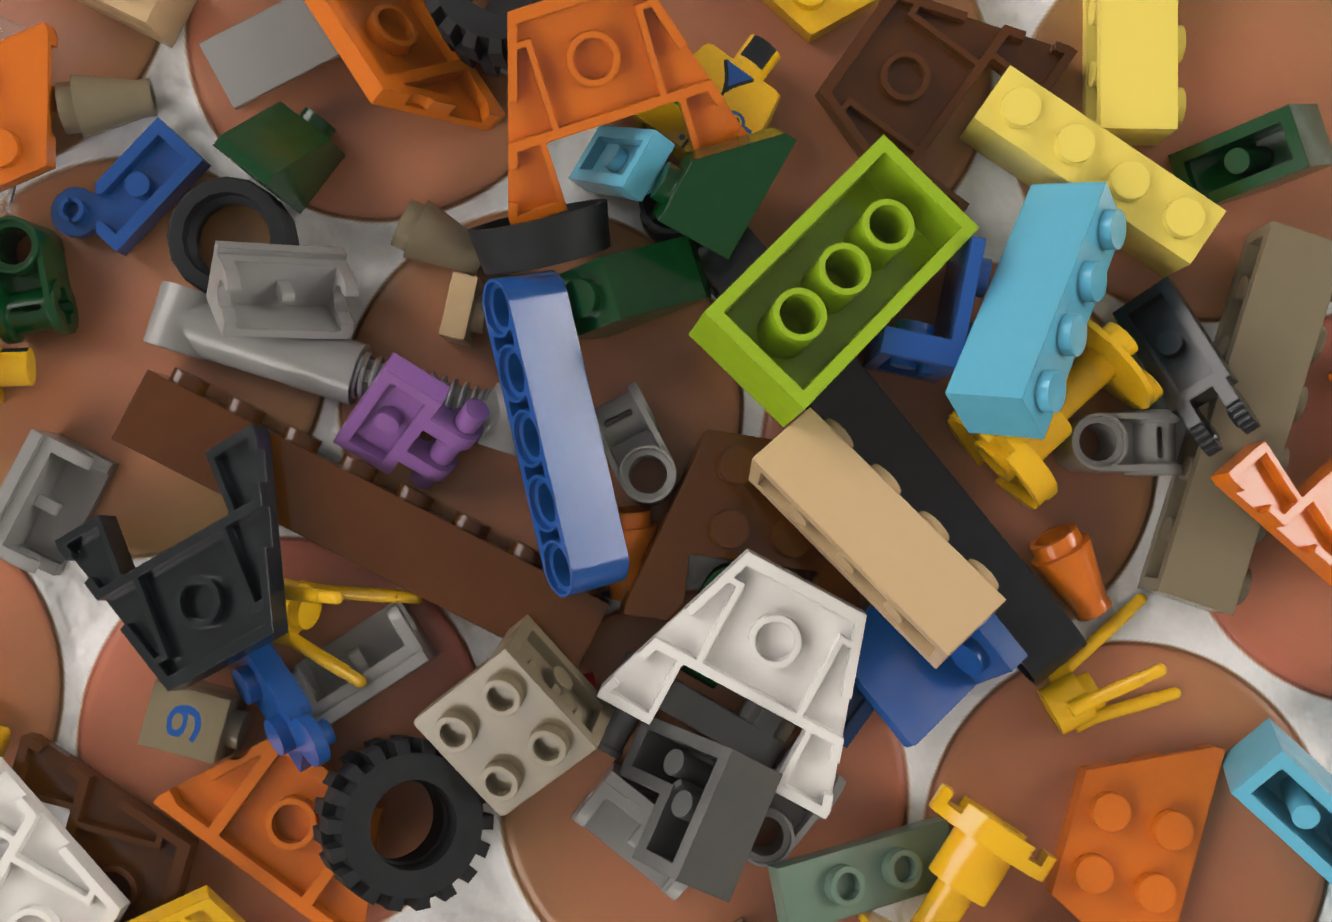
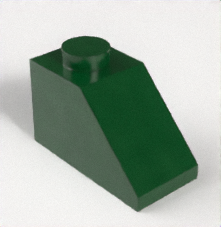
M281 101L221 134L213 144L215 148L250 177L299 214L303 212L345 157L344 153L331 140L337 132L335 128L308 107H305L300 115H298Z
M1288 104L1168 155L1174 175L1217 205H1222L1279 187L1332 166V146L1318 104Z
M772 127L686 152L677 166L668 162L658 176L650 194V198L657 201L652 212L661 223L722 257L729 259L797 140Z
M687 236L604 255L559 274L568 292L579 340L608 338L712 297L696 243Z

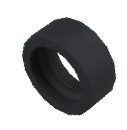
M226 176L203 181L184 194L171 214L167 233L171 261L187 282L204 293H207L210 269L200 257L198 246L201 230L210 216L223 207L233 204L248 206L260 213L268 224L271 237L270 244L299 245L295 221L284 205L268 191L250 180Z

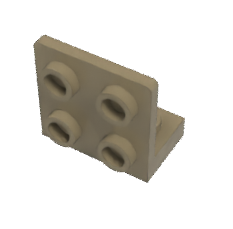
M527 614L507 631L488 660L422 710L415 718L414 725L498 815L505 816L597 750L615 710L608 702L597 697L598 691Z

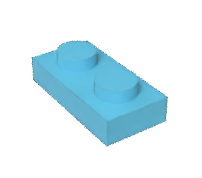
M601 125L598 127L568 179L587 192L642 202L645 195L651 193L658 176L666 166L665 162L675 144L657 130Z

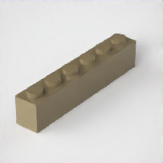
M1271 221L1246 235L1213 343L1238 380L1235 387L1249 404L1261 427L1249 434H1245L1242 429L1237 428L1227 414V408L1219 396L1198 407L1204 417L1218 432L1223 450L1208 457L1198 443H1196L1188 428L1186 429L1176 461L1183 465V475H1173L1171 477L1137 586L1138 589L1209 612L1233 615L1236 605H1240L1245 600L1252 581V573L1248 566L1255 544H1258L1264 538L1267 530L1220 490L1210 476L1244 446L1264 440L1284 471H1286L1290 452L1285 445L1292 423L1300 418L1307 404L1308 389L1304 386L1308 370L1310 364L1322 352L1327 338V329L1322 325L1328 305L1332 302L1331 239L1275 221Z

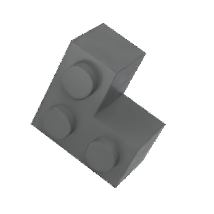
M655 717L650 725L642 721L618 774L660 794L632 858L679 883L729 902L783 774L734 749Z

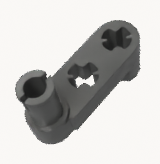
M628 651L620 666L626 660H628L633 655V653ZM677 678L674 679L659 707L660 710L715 742L734 749L771 769L796 727L792 722L747 698L744 699L739 710L735 713ZM611 705L615 711L598 749L614 758L620 759L623 748L640 720Z

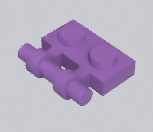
M393 352L346 419L333 442L387 475L400 462L413 470L411 479L417 487L429 489L436 481L445 480L458 465L459 452L471 449L482 436L483 423L489 417V409L484 402L475 398L469 399L462 408L458 407L453 410L443 405V402L451 387ZM422 431H425L436 439L427 442L419 437Z

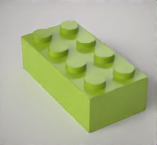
M883 134L704 311L688 335L784 428L815 400L980 227Z

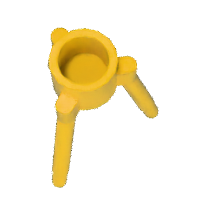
M284 578L288 633L273 642L293 648L339 678L348 681L358 688H363L367 684L365 676L299 635V632L303 629H310L316 624L321 614L322 604L324 603L337 605L343 600L420 604L423 598L410 591L400 589L326 585L306 580L296 581Z
M1136 594L1127 604L1114 613L1086 639L1087 645L1047 677L1049 684L1037 689L1042 704L1062 735L1073 730L1080 733L1097 723L1159 706L1181 697V690L1177 687H1171L1106 706L1105 702L1164 676L1167 673V667L1161 663L1133 673L1099 689L1087 672L1078 676L1072 673L1146 604L1147 597L1145 594Z

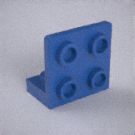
M972 236L948 260L935 325L915 320L898 319L896 320L895 327L885 326L867 344L863 361L864 368L936 383L954 372L974 324L970 322L975 297H984L991 276L992 259L983 257L986 238Z
M871 604L864 610L867 618L854 684L902 745L911 747L917 745L977 684L1012 672L1028 655L998 617L993 614L935 669Z

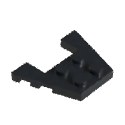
M251 424L205 451L228 509V514L135 568L116 516L97 515L55 540L57 549L65 560L76 561L87 575L88 579L84 584L97 601L106 600L122 620L124 625L120 629L167 691L185 690L288 633L271 437L265 426Z

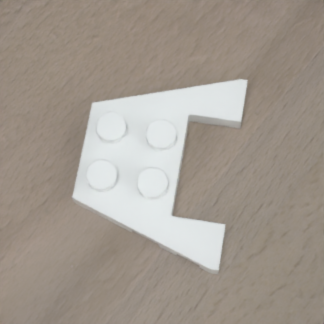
M747 548L602 683L597 697L650 725L681 667L685 665L802 728L779 770V773L783 775L775 793L827 819L834 795L832 791L837 764L840 763L843 748L844 726L849 699H852L867 615L862 609Z
M0 756V837L9 842V846L0 860V922H120L131 902Z

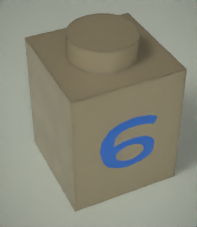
M157 679L153 686L137 744L215 764L232 755L234 749H241L249 733L252 714L245 711L247 704L240 697L237 689L201 680L185 690L167 691L159 679Z

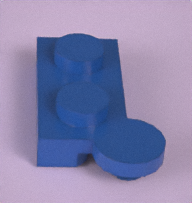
M157 117L97 180L94 193L79 187L68 188L59 193L52 203V221L59 231L72 238L84 239L97 233L116 252L127 256L212 165L171 127Z
M269 643L238 660L236 668L232 670L234 685L243 701L248 705L255 702L266 719L264 721V729L274 750L280 756L288 753L299 772L311 766L318 767L328 762L331 758L329 745L336 743L335 733L326 719L324 721V718H321L317 722L310 715L313 712L310 701L273 645Z

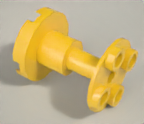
M1089 318L1085 348L1080 356H1075L1066 380L1064 404L1059 412H1054L1044 439L968 433L955 410L948 415L950 418L947 420V424L956 440L975 463L980 466L985 462L999 476L994 482L1023 506L1036 510L1058 492L1057 482L1043 460L1073 433L1068 419L1101 388L1124 404L1138 410L1149 408L1163 395V389L1156 379L1142 369L1132 358L1138 351V346L1127 331L1114 322H1109L1101 328Z
M942 782L928 805L946 821L951 823L954 828L928 867L938 878L910 922H959L971 902L981 907L987 905L1011 865L1037 881L1043 882L1057 859L1044 848H1041L1034 858L1032 854L1036 848L1025 841L1026 835L966 795H964L959 805L951 802L950 799L954 794V790L951 786ZM873 911L857 915L860 922H892Z

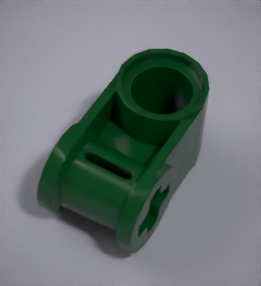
M16 216L1 217L0 338L6 344L11 345L23 342L26 335L54 330L60 335L75 333L78 328V309L70 288L65 248L61 238L53 230ZM29 235L31 252L23 262L19 263L16 257V248L19 242Z

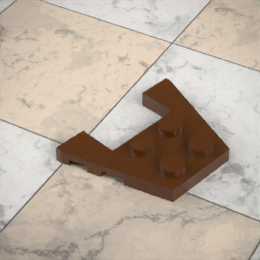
M882 0L820 86L815 97L859 158L884 134L965 212L970 205L967 201L918 166L922 156L986 66L1002 77L1011 65L1050 91L1078 51L1069 45L1057 41L1051 45L1027 37V31L1005 24L1002 28L968 18V12L932 0Z
M708 429L702 433L669 501L668 505L670 507L655 538L650 541L641 560L643 563L630 590H627L620 604L619 614L670 621L684 605L690 555L734 561L747 548L785 569L810 572L811 583L860 609L862 607L858 590L749 481L752 458L773 439Z
M31 732L21 736L12 769L41 802L70 810L65 829L131 902L120 922H127L184 895L199 839L44 735Z

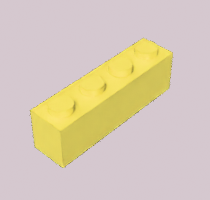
M1083 0L1082 114L1130 146H1157L1178 130V126L1181 125L1184 119L1186 93L1183 87H1178V64L1182 61L1185 53L1186 30L1183 25H1178V2L1180 0Z
M1011 65L993 87L958 138L1029 187L1031 184L1107 182L1117 209H1121L1126 218V237L1121 249L1163 278L1192 263L1226 213V210Z

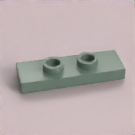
M932 817L767 865L778 922H836L928 893L938 878L928 867L950 834L948 821L944 818Z

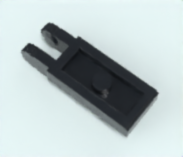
M1168 276L1112 313L1118 325L1127 331L1138 346L1136 354L1146 371L1162 387V397L1169 409L1183 420L1196 443H1198L1208 457L1223 450V446L1218 432L1208 422L1198 407L1214 397H1220L1227 408V414L1237 428L1242 429L1245 434H1249L1261 427L1249 404L1235 387L1238 380L1176 284Z

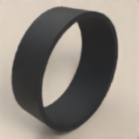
M607 199L566 204L567 211L534 221L510 225L508 217L468 229V234L484 274L501 275L543 268L583 258L608 249L611 246Z

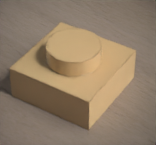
M453 272L439 330V335L449 343L473 348L476 333L485 334L487 331L482 304L485 285L479 277Z

